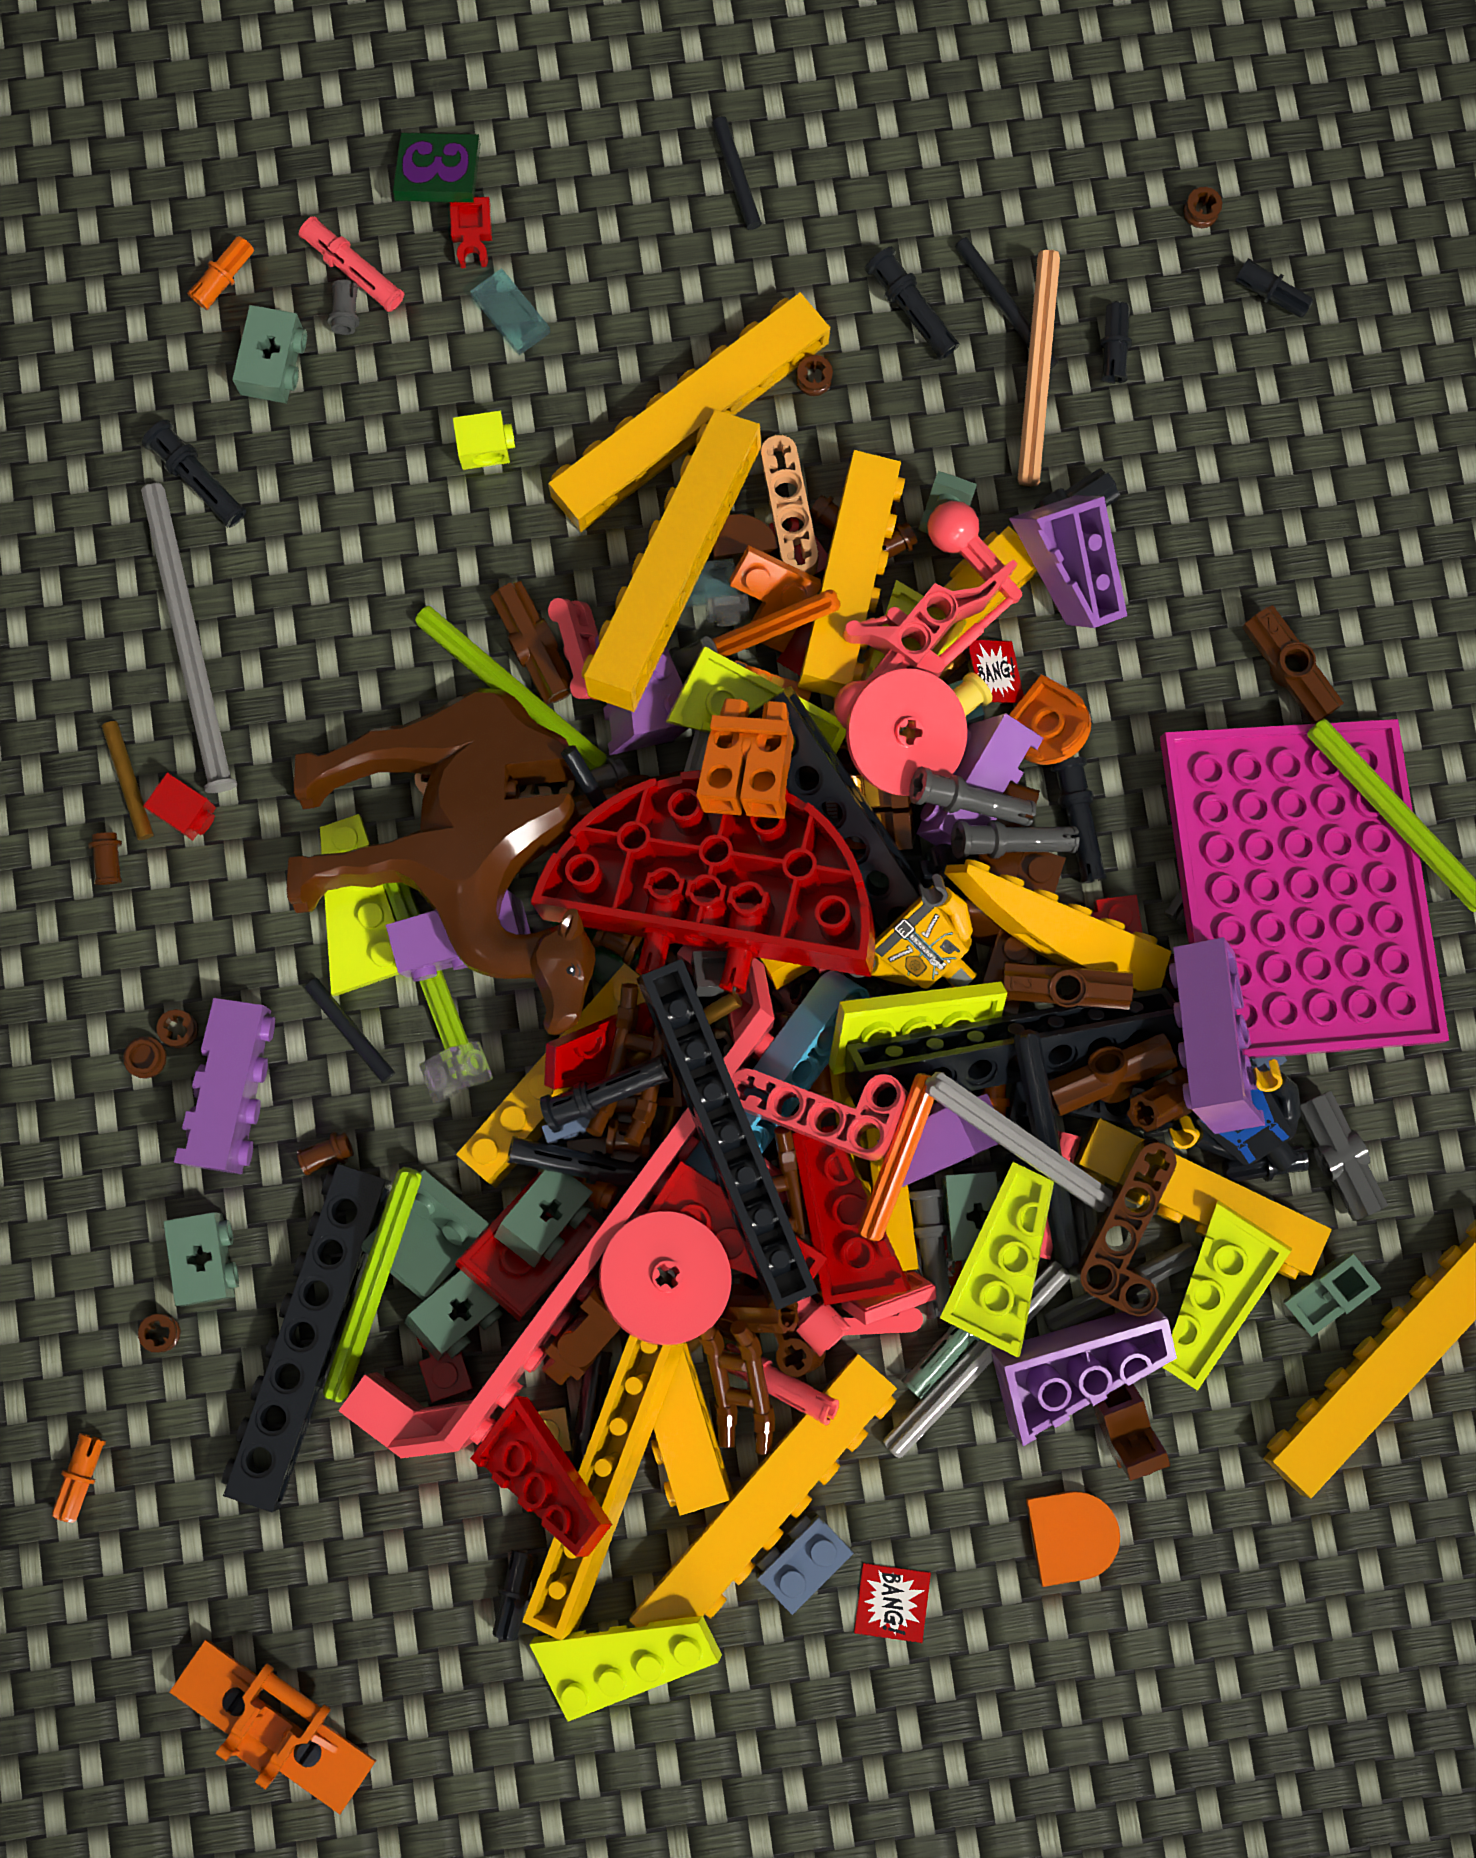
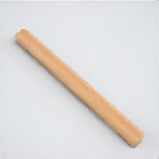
M1041 250L1038 253L1018 468L1019 485L1030 487L1039 485L1060 264L1059 252L1055 250Z

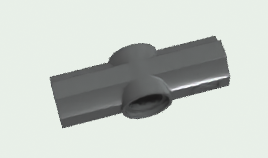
M1332 1091L1300 1104L1301 1118L1316 1146L1314 1148V1155L1318 1166L1324 1176L1329 1181L1334 1182L1352 1221L1359 1220L1387 1207L1388 1204L1368 1166L1370 1164V1156L1366 1145L1359 1134L1350 1129Z

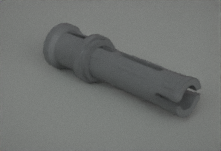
M921 766L916 770L911 780L909 797L911 803L917 805L927 802L942 806L943 811L949 813L958 812L962 809L1021 824L1024 827H1029L1034 821L1031 818L1025 817L1026 814L1036 815V803L1034 801L967 785V782L957 775H952L948 778L933 774L931 769Z
M957 821L953 825L951 832V847L957 859H965L968 855L987 854L990 859H997L1006 852L1075 853L1079 847L1080 837L1070 838V835L1079 834L1075 826L1005 827L999 821H990L987 825H968L966 821Z
M944 1188L909 1192L915 1222L913 1227L915 1239H919L923 1277L936 1285V1299L926 1303L927 1319L940 1318L951 1295L944 1236L948 1235L949 1224L944 1223L941 1197L945 1195Z

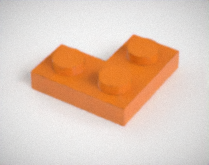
M749 545L729 579L731 587L762 601L751 622L817 595L822 586L821 579ZM797 628L761 643L783 653Z

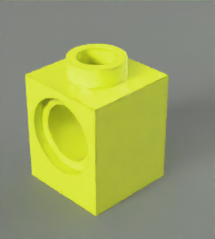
M501 411L453 418L458 456L463 470L510 463L508 449L515 448L512 424L504 425Z

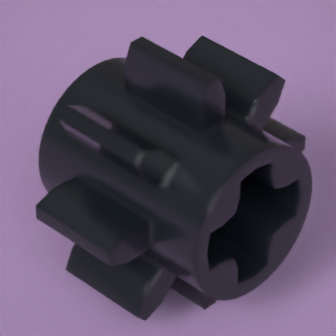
M939 844L930 848L925 854L926 860L919 861L920 876L924 888L929 889L932 885L935 887L932 876L939 874L943 878L945 887L952 890L955 894L960 892L961 890L944 872L947 865L964 864L968 857L957 859L952 852L950 844Z

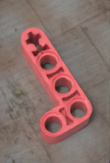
M753 1069L739 1070L731 1078L743 1109L747 1113L870 1161L882 1160L886 1156L909 1094L905 1087L893 1076L887 1074L876 1075L867 1082L858 1105L854 1109ZM747 1087H757L764 1094L768 1095L767 1102L754 1095L747 1097L744 1095L745 1089ZM889 1087L895 1088L897 1097L894 1103L889 1107H878L877 1097L880 1091ZM792 1097L799 1098L800 1105L798 1111L790 1117H783L781 1111L783 1103ZM828 1113H838L840 1121L837 1128L829 1133L822 1132L821 1121ZM870 1128L879 1129L880 1140L877 1145L869 1149L862 1148L860 1142L862 1134Z

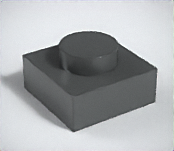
M693 951L691 966L694 988L698 997L725 996L730 993L719 987L728 952Z

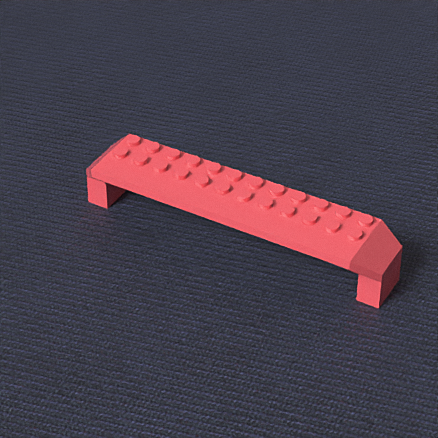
M683 945L677 953V959H683L688 973L693 976L691 966L693 951L718 950ZM756 958L752 960L746 984V993L738 994L742 1001V1006L727 1014L730 1036L734 1045L724 1057V1062L731 1078L737 1071L746 1069L752 1059L759 1061L775 1039L771 1035L775 1018L765 967ZM689 1108L683 1113L474 1400L424 1407L380 1373L374 1372L364 1375L338 1411L400 1458L457 1452L473 1442L477 1445L482 1442L497 1422L492 1417L499 1406L503 1409L506 1406L508 1407L514 1397L521 1391L523 1385L517 1381L524 1371L534 1372L547 1355L545 1353L546 1348L543 1345L551 1334L557 1337L574 1317V1315L568 1312L577 1299L581 1302L585 1301L598 1285L599 1280L594 1276L600 1269L602 1256L610 1240L625 1224L648 1212L645 1208L646 1204L654 1194L656 1196L659 1195L672 1175L670 1171L679 1160L685 1162L698 1145L699 1140L695 1138L698 1135V1130Z

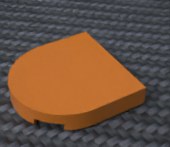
M1042 674L1009 714L1044 738L1037 750L1030 747L1024 756L1025 760L1035 764L1050 765L1067 760L1083 747L1091 731V717L1083 699L1074 691Z
M1067 1491L1026 1498L1042 1587L1091 1579L1103 1573L1112 1564L1120 1546V1529L1114 1513L1102 1500L1081 1491Z

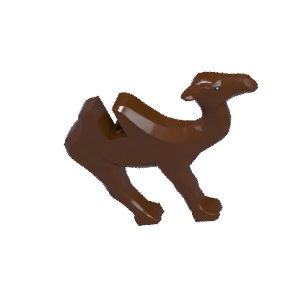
M477 688L404 725L371 729L357 739L321 755H316L312 752L295 754L294 793L297 800L300 801L302 809L320 807L324 799L335 788L375 773L409 772L427 774L430 777L422 799L421 826L419 831L404 835L390 842L366 845L347 852L317 854L311 857H289L286 890L290 904H293L296 913L312 912L328 890L348 886L373 888L385 883H404L418 890L439 914L455 952L469 969L493 978L535 979L546 1008V1015L543 1021L545 1030L548 1034L553 1035L569 1030L581 1018L585 994L596 960L595 948L584 931L582 919L576 909H569L564 914L559 925L531 934L508 932L502 927L499 919L502 900L516 874L547 850L571 835L569 832L578 824L579 813L569 793L520 798L519 786L576 780L561 756V752L569 747L567 740L560 734L537 724L528 715L523 705L502 689Z

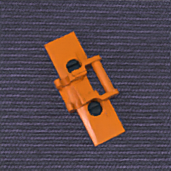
M206 1639L176 1681L170 1693L229 1735L215 1754L225 1761L231 1756H237L259 1772L255 1783L265 1790L278 1773L281 1772L340 1815L377 1760L324 1723L331 1708L325 1704L320 1707L272 1673L274 1668L268 1663L257 1675ZM261 1690H266L308 1720L310 1724L307 1729L302 1730L260 1700L259 1693Z

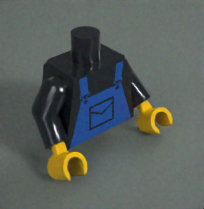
M1276 1059L1269 1060L1270 1070L1265 1063L1258 1068H1253L1258 1089L1251 1090L1254 1106L1258 1110H1263L1265 1126L1214 1134L1198 1116L1196 1119L1198 1125H1193L1191 1118L1186 1115L1179 1119L1183 1129L1176 1131L1169 1128V1134L1174 1145L1180 1149L1195 1146L1232 1161L1238 1160L1245 1166H1251L1266 1156L1278 1172L1285 1171L1299 1158L1287 1142L1295 1136L1298 1120L1301 1116L1298 1086L1280 1071L1279 1063Z

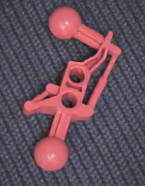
M948 501L937 506L929 516L927 524L928 534L933 545L941 551L960 553L983 578L985 583L980 587L951 591L934 583L909 615L897 607H892L882 617L876 619L873 617L862 622L853 620L847 623L843 632V637L847 642L867 644L883 653L885 657L866 680L852 681L838 691L834 699V712L837 720L845 729L853 702L861 689L872 679L888 671L906 668L923 670L939 677L944 668L984 633V629L1011 604L1018 603L1022 597L1021 590L1010 579L1017 566L1016 561L1013 559L1005 566L978 536L980 530L979 519L974 509L966 503ZM999 591L1004 595L1005 600L979 623H975L941 655L938 656L932 651L954 623L982 612ZM937 607L941 609L946 619L936 620L928 614L927 608ZM907 637L913 638L920 644L921 649L910 651L903 646L901 640Z

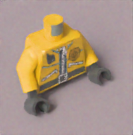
M934 874L932 876L935 887L932 885L929 889H926L922 884H919L920 897L875 940L872 976L910 987L919 985L923 989H928L941 976L953 987L967 986L975 978L976 973L961 959L968 952L972 943L971 935L973 928L968 906L962 898L945 887L941 875ZM851 974L853 977L857 978L864 977L861 975Z

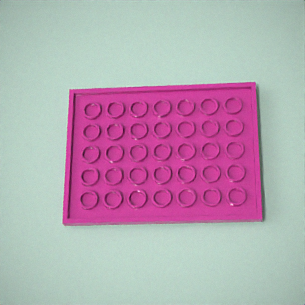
M1398 719L1330 723L1412 810ZM1315 724L1165 732L1160 736L1188 943L1192 944L1224 937L1234 950L1244 1001V1008L1236 1009L1237 1015H1243L1247 1029H1249L1251 1046L1243 1049L1244 1055H1248L1249 1059L1438 1044L1449 1041L1420 856L1308 737V731Z

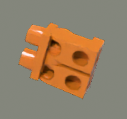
M726 698L720 715H712L711 732L707 741L696 793L702 810L706 813L741 815L742 808H744L746 816L785 819L787 804L785 794L791 763V751L794 744L787 705L784 702L769 701L764 703L762 719L748 718L750 710L748 702L742 699Z

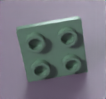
M423 1170L421 1172L422 1179L390 1273L419 1298L426 1300L457 1268L455 1265L456 1261L486 1230L489 1223L428 1172ZM378 1227L363 1241L361 1246L362 1250L368 1255Z

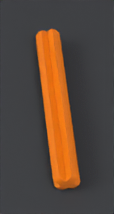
M829 589L712 640L717 647L718 654L727 657L838 611L841 603L837 598V593Z
M918 1073L914 1078L890 1147L860 1222L858 1233L869 1240L880 1241L883 1238L935 1100L925 1092V1081L928 1077H932L930 1075Z

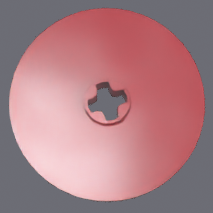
M907 668L888 671L868 682L853 702L846 724L848 751L859 773L871 785L889 794L909 796L911 780L919 767L929 768L933 774L948 778L958 768L967 743V721L963 707L954 691L943 680L929 672ZM908 724V728L915 730L914 738H908L906 741L905 736L899 735L900 727H906Z
M651 1212L625 1224L608 1243L600 1264V1291L611 1317L623 1330L633 1337L655 1345L682 1344L705 1333L722 1315L731 1291L730 1263L718 1238L698 1220L677 1212ZM660 1267L664 1272L670 1269L674 1272L675 1277L671 1281L674 1288L671 1289L668 1284H664L661 1287L657 1284L656 1279L660 1275L657 1268Z

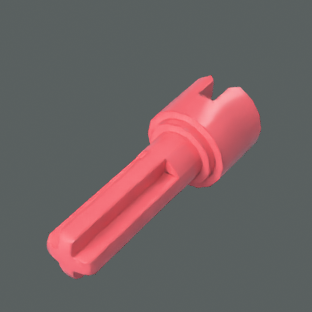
M811 1296L797 1302L799 1317L797 1326L799 1328L796 1332L821 1357L826 1350L833 1347L849 1331L851 1326L831 1305L824 1306L821 1301L817 1304Z

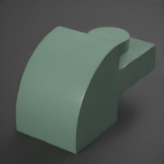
M938 471L918 530L928 534L927 524L929 516L937 506L943 503L960 501L970 506L977 484Z
M1349 1252L1316 1272L1317 1276L1286 1298L1284 1303L1310 1336L1313 1337L1344 1312L1347 1314L1380 1290L1381 1286L1354 1253Z

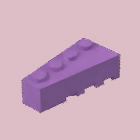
M1224 937L1173 947L1175 962L1170 963L1169 971L1174 988H1178L1179 1002L1174 1003V1015L1178 1027L1183 1029L1184 1042L1178 1044V1052L1183 1068H1187L1189 1083L1183 1084V1096L1187 1108L1192 1109L1214 1134L1265 1126L1263 1110H1258L1252 1101L1251 1090L1258 1088L1248 1055H1244L1243 1050L1251 1046L1249 1029H1247L1243 1015H1237L1236 1009L1244 1008V1001L1234 950Z
M213 998L201 1047L202 1056H207L208 1058L206 1065L200 1064L195 1072L192 1087L194 1089V1097L198 1098L196 1106H193L190 1111L185 1113L182 1128L186 1130L188 1142L186 1149L177 1148L174 1163L235 1174H242L243 1167L250 1165L253 1155V1141H248L251 1124H257L261 1107L260 1100L256 1099L258 1082L263 1083L265 1081L268 1069V1059L263 1058L265 1042L272 1040L275 1029V1018L270 1016L271 1010L266 1006Z
M1156 1307L1145 1316H1134L1122 1311L1024 1340L1020 1357H1015L1000 1348L991 1350L1009 1428L1022 1446L1036 1440L1035 1435L1052 1425L1057 1428L1069 1421L1071 1414L1089 1404L1095 1406L1108 1398L1106 1394L1125 1383L1129 1386L1177 1359L1168 1318Z

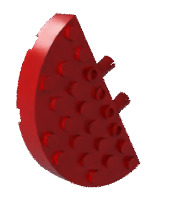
M701 770L680 772L681 776L659 781L653 778L629 787L600 804L569 832L571 834L569 839L563 844L558 853H553L548 860L531 899V904L542 920L561 923L564 914L569 909H576L582 919L583 927L644 937L639 963L636 966V972L640 975L663 967L669 945L678 943L728 952L719 987L728 992H733V987H736V993L738 994L746 993V984L752 960L757 957L867 977L872 976L875 957L873 913L862 874L854 855L840 833L822 813L810 803L806 804L798 797L788 793L787 789L785 794L787 803L785 819L746 816L744 808H742L741 815L703 812L696 795Z

